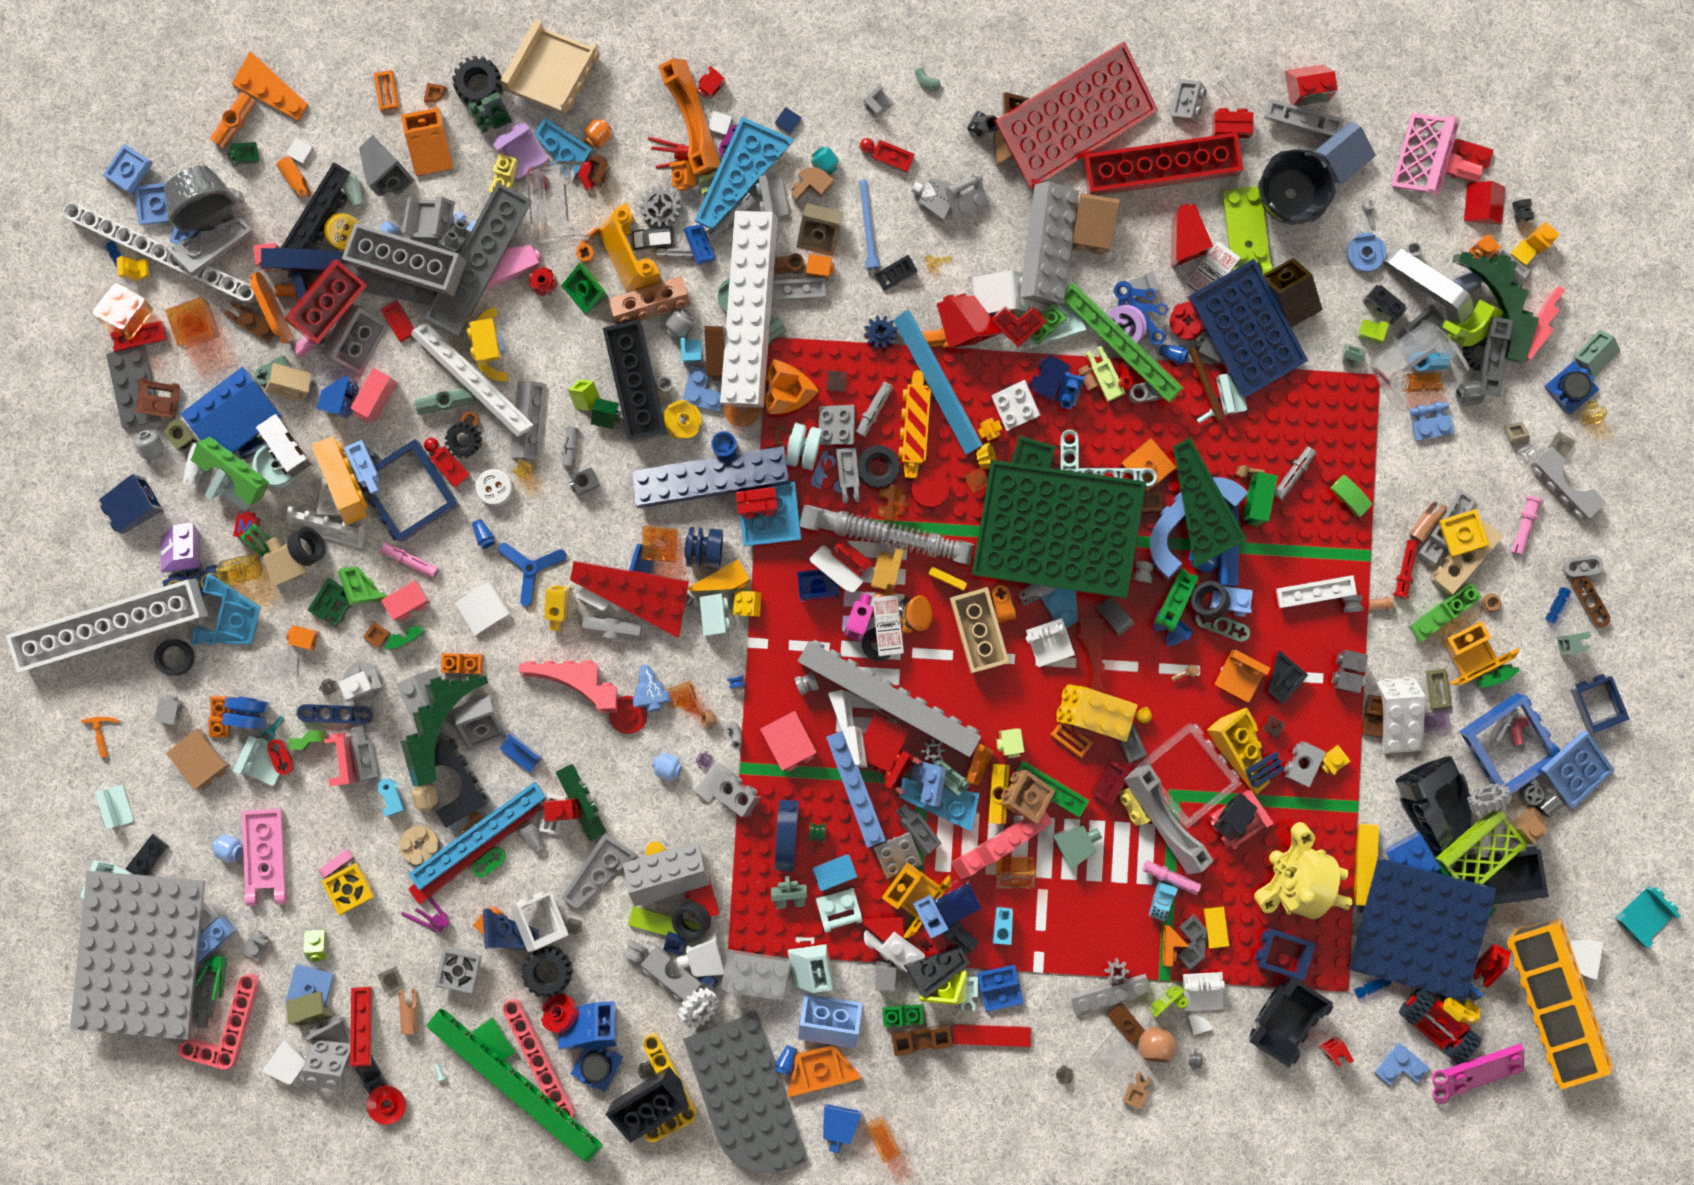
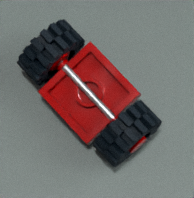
M1414 990V993H1411L1409 998L1402 1004V1007H1400L1399 1014L1441 1050L1446 1047V1055L1458 1065L1468 1061V1058H1471L1472 1054L1480 1046L1481 1037L1472 1031L1467 1023L1458 1022L1443 1009L1444 1003L1440 1000L1434 1003L1435 998L1426 990Z

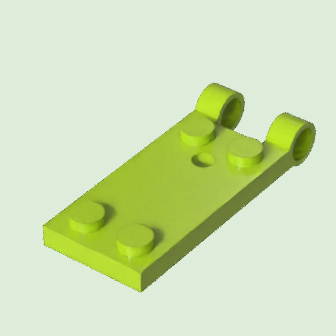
M1258 186L1223 190L1222 196L1228 247L1232 252L1241 257L1231 271L1251 259H1255L1256 263L1260 265L1262 274L1272 270V264L1270 263L1264 208L1258 195ZM1245 242H1251L1252 247L1247 248L1245 246Z

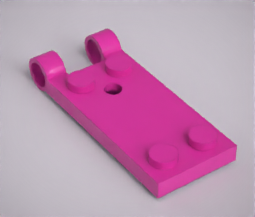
M1519 1043L1445 1070L1435 1071L1432 1074V1083L1435 1087L1433 1089V1100L1437 1104L1443 1105L1449 1101L1450 1096L1460 1095L1467 1090L1510 1075L1520 1074L1524 1071V1048L1522 1044ZM1438 1077H1443L1446 1080L1443 1082H1438L1435 1079ZM1441 1092L1446 1094V1096L1439 1098L1436 1094Z

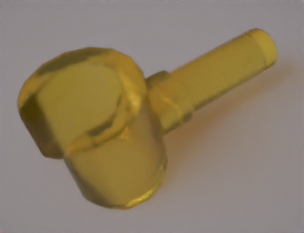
M927 255L924 258L925 260L933 259L931 264L926 265L929 268L934 267L936 263L952 260L951 256L934 258L932 255Z

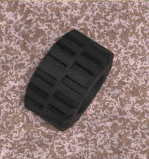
M473 56V60H470L468 57L465 59L466 62L464 64L462 62L458 64L460 66L459 69L455 68L454 72L456 75L452 77L454 81L452 83L453 88L464 104L466 103L468 107L471 102H475L477 106L483 105L481 99L494 93L503 94L500 81L502 76L496 65L490 60L487 61L485 57L478 59L477 56ZM484 74L488 76V84L483 90L471 91L468 89V82L474 75Z
M545 946L529 955L524 961V966H522L523 974L521 976L525 981L524 986H528L530 993L534 992L537 997H554L569 985L573 969L571 967L572 961H569L567 953L564 954L562 949H555L554 946ZM550 961L556 965L558 978L554 982L545 983L539 979L536 969L540 962Z

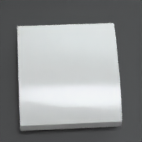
M490 581L455 602V605L475 636L510 614Z

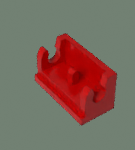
M1493 943L1478 958L1473 974L1474 979L1477 980L1479 975H1482L1484 978L1483 986L1489 988L1508 969L1511 952Z
M1336 1036L1319 1045V1048L1324 1051L1327 1058L1334 1061L1339 1067H1341V1063L1338 1061L1339 1057H1345L1349 1064L1354 1062L1345 1043Z

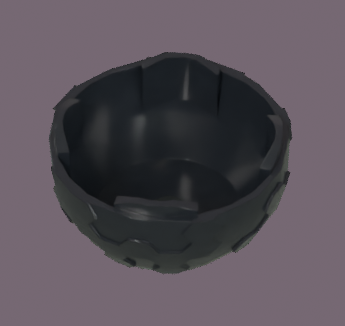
M1293 149L1279 152L1271 157L1258 183V195L1263 208L1273 219L1283 224H1305L1317 220L1326 212V209L1335 197L1336 189L1333 170L1321 155L1311 150ZM1293 189L1296 192V197L1293 199L1288 198L1286 190Z

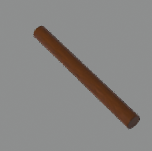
M1193 347L1189 349L1190 356L1216 420L1219 421L1224 419V416L1197 349Z

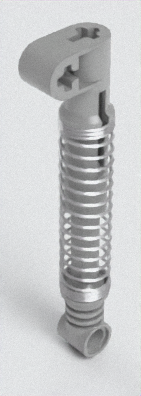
M804 505L799 525L812 530H819V528L831 530L840 536L848 534L850 538L855 536V539L861 537L862 541L864 539H867L868 542L872 540L874 544L876 541L880 545L886 543V547L889 545V542H892V548L897 543L898 549L901 548V545H904V551L910 546V553L914 548H916V554L922 549V555L927 551V556L940 557L941 554L943 558L945 556L948 559L952 557L953 561L964 564L971 563L975 547L974 544L957 540L955 543H953L954 540L949 542V539H946L945 541L937 533L931 532L929 537H926V530L922 536L920 535V529L917 531V534H914V528H912L911 532H908V526L905 528V531H902V525L897 530L896 524L890 528V522L884 524V521L880 523L877 519L875 521H872V518L867 520L865 516L863 518H860L859 515L854 517L853 513L849 515V512H833L809 505Z

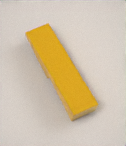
M1358 824L1354 903L1356 905L1365 906L1378 857V824Z

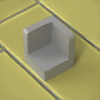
M881 84L864 99V105L876 118L892 104V100L883 92Z
M1154 271L1146 273L1143 277L1130 280L1133 288L1146 290L1154 288L1156 291L1159 290ZM1148 291L1147 294L1150 295V294H1153V292H1152V291Z

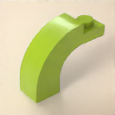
M1479 300L1472 314L1464 322L1455 324L1446 320L1442 327L1448 330L1447 338L1461 346H1471L1488 335L1492 318H1500L1504 311L1485 301Z

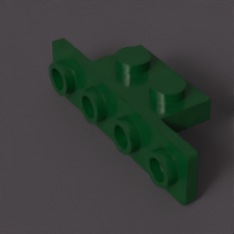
M574 764L556 771V775L568 799L578 798L581 803L582 817L578 819L588 840L592 841L602 836L604 832L607 833L597 813L599 808L594 800L591 801L588 795L590 790L586 783L583 784Z

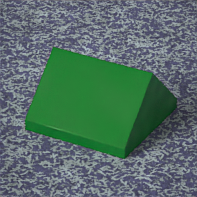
M582 262L578 263L561 285L585 315L608 297L605 290Z

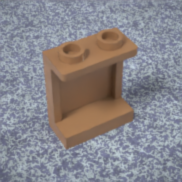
M202 729L194 730L166 753L194 790H204L212 784L211 780L216 776L219 778L227 772L226 768L230 765L221 758L209 743Z

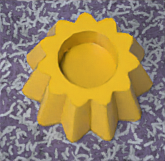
M987 443L977 450L976 455L982 469H990L991 460L997 461L993 447L990 443Z

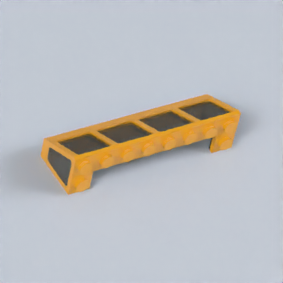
M1562 918L1515 929L1508 938L1507 945L1510 952L1514 954V966L1521 974L1520 983L1522 988L1526 989L1528 995L1527 1003L1529 1008L1533 1009L1534 1024L1536 1027H1539L1541 1032L1540 1041L1546 1047V1058L1548 1064L1553 1067L1555 1083L1559 1085L1561 1090L1610 1075L1614 1068Z

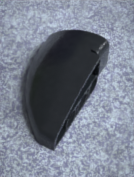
M1452 756L1442 757L1422 764L1395 780L1402 795L1400 802L1415 829L1422 834L1435 858L1471 828L1472 810L1467 799L1470 797L1468 784L1464 774L1459 773ZM1456 861V862H1455L1453 865H1451L1450 867H1451V868H1454V867H1455L1456 865H1458L1461 861Z

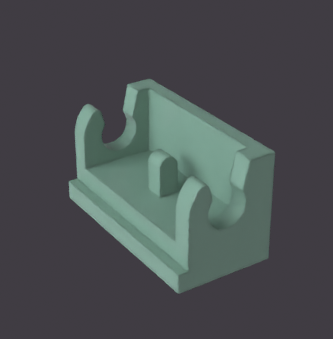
M1590 632L1558 636L1560 656L1575 655L1576 652L1588 650L1591 646L1586 645L1583 647L1580 641L1590 638Z

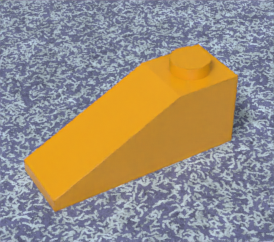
M738 559L688 587V590L690 592L734 590L737 588L740 591L748 586L747 582L750 579Z

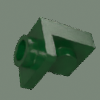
M256 142L232 144L230 150H228V160L232 161V167H237L238 164L259 162Z

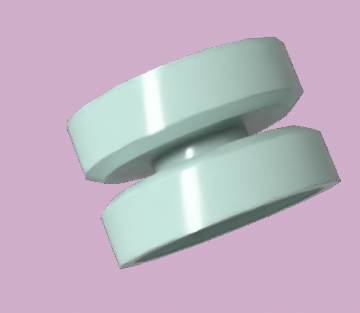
M795 423L788 442L786 465L797 466L800 456H803L802 468L812 471L822 429L812 427L809 430L808 437L805 438L806 426Z
M268 444L262 446L253 458V469L269 481L268 486L272 488L290 486L297 479L298 474L292 478L289 474L285 475L279 466L274 468L275 463L278 462L279 465L281 463L277 458L274 459L268 451L270 448Z

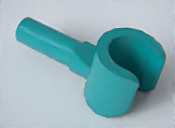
M280 715L271 728L261 733V737L265 736L266 732H269L270 738L267 741L272 740L275 737L277 727L284 718Z

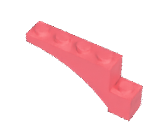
M585 660L582 663L563 661V664H555L554 661H545L544 664L527 661L524 664H519L521 676L549 679L568 686L596 706L598 713L618 712V689L613 683H602L599 686V667L594 661Z
M1046 811L1038 824H1033L1026 818H1023L979 846L964 853L951 862L960 879L969 877L984 866L998 861L1053 822Z

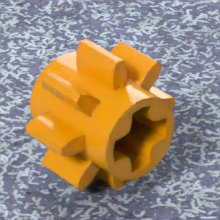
M990 418L980 423L981 428L978 429V433L981 439L986 437L987 441H991L1001 436L999 431L1003 428L999 420L994 422L993 418Z

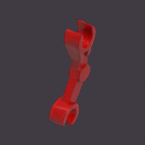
M1124 360L1119 366L1121 375L1118 386L1121 389L1125 382L1128 390L1133 385V381L1129 373L1130 365Z

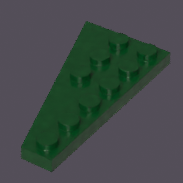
M1191 437L1173 446L1194 568L1247 539Z

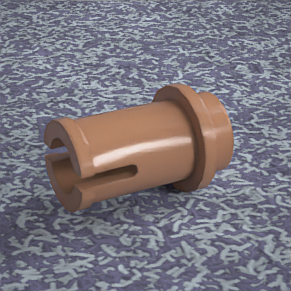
M1088 365L1077 370L1078 376L1085 377L1084 384L1087 391L1098 386L1090 371L1091 367L1089 368Z
M1388 596L1381 599H1368L1369 611H1390L1394 607L1393 598Z

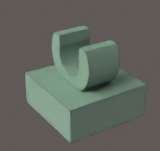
M1345 343L1342 351V364L1345 365L1346 361L1351 359L1353 360L1352 368H1355L1357 362L1362 363L1364 349Z

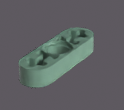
M1197 613L1195 616V623L1199 627L1237 642L1246 641L1250 636V630L1246 625L1222 616L1216 619L1213 623V628H1210L1212 623L1205 622L1202 624V620L1199 619L1200 615ZM1221 620L1225 621L1228 625L1227 630L1224 632L1219 631L1217 628V624ZM1232 624L1235 625L1233 629L1240 630L1243 628L1245 636L1238 638V634L1235 632H1231V635H1229Z

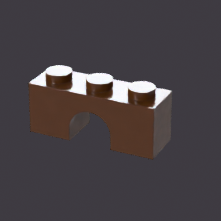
M949 1024L891 1033L894 1056L912 1054L914 1051L932 1048L937 1050L953 1047Z

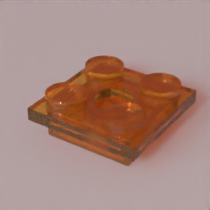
M643 526L641 560L676 563L677 529ZM662 540L665 546L658 547L655 541Z

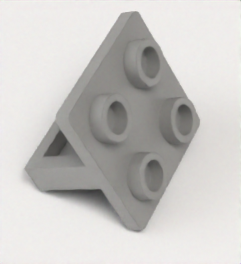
M766 175L760 176L759 181L748 191L756 200L749 207V211L773 212L777 217L789 215L782 178L767 180Z

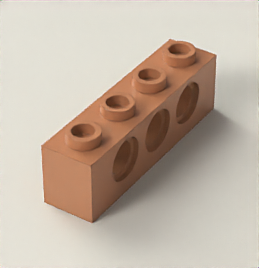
M682 276L608 298L616 325L639 319L646 320L650 317L691 305Z

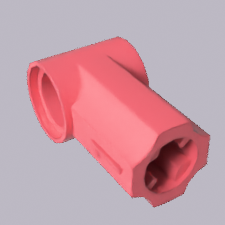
M1451 154L1445 174L1450 175L1451 178L1458 177L1471 182H1478L1483 166L1465 161L1459 155Z

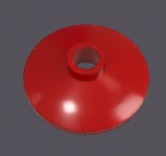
M389 1085L377 1087L368 1096L366 1103L367 1112L372 1120L379 1124H393L405 1112V1097L396 1087ZM389 1100L391 1105L385 1106L384 1101Z

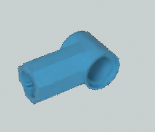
M1415 351L1407 357V364L1418 371L1447 369L1450 363L1447 352L1420 353ZM1421 357V363L1416 365V360Z

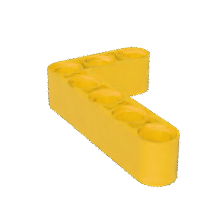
M651 1033L643 1041V1048L656 1074L670 1067L682 1081L689 1106L688 1109L693 1111V1116L690 1118L685 1117L683 1112L673 1117L676 1122L675 1126L670 1127L665 1122L656 1127L658 1134L655 1136L649 1132L644 1135L647 1141L655 1142L692 1123L697 1116V1108L661 1037L656 1033ZM648 1039H655L658 1043L657 1047H650L647 1043ZM663 1056L667 1062L665 1065H660L657 1063L656 1058Z

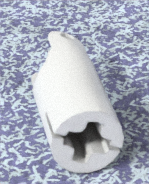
M191 443L183 480L184 485H192L193 488L198 486L203 473V469L191 461L196 443Z

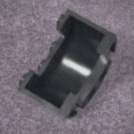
M1537 846L1526 847V851L1516 854L1483 883V885L1496 888L1492 905L1549 897L1541 849L1538 850ZM1494 852V861H1501L1503 855H1500V852ZM1488 853L1489 857H1480V860L1489 861L1490 853ZM1476 854L1467 855V859L1476 860ZM1466 862V873L1475 874V862ZM1480 863L1479 874H1486L1488 872V863ZM1465 876V880L1474 882V876Z
M1293 976L1286 977V983H1280L1270 994L1255 1019L1256 1029L1252 1028L1249 1035L1250 1043L1289 1068L1292 1063L1296 1064L1299 1060L1300 1050L1298 1045L1300 1042H1305L1309 1034L1307 1032L1311 1026L1314 1027L1318 1023L1319 1017L1323 1019L1333 1009L1332 1001Z

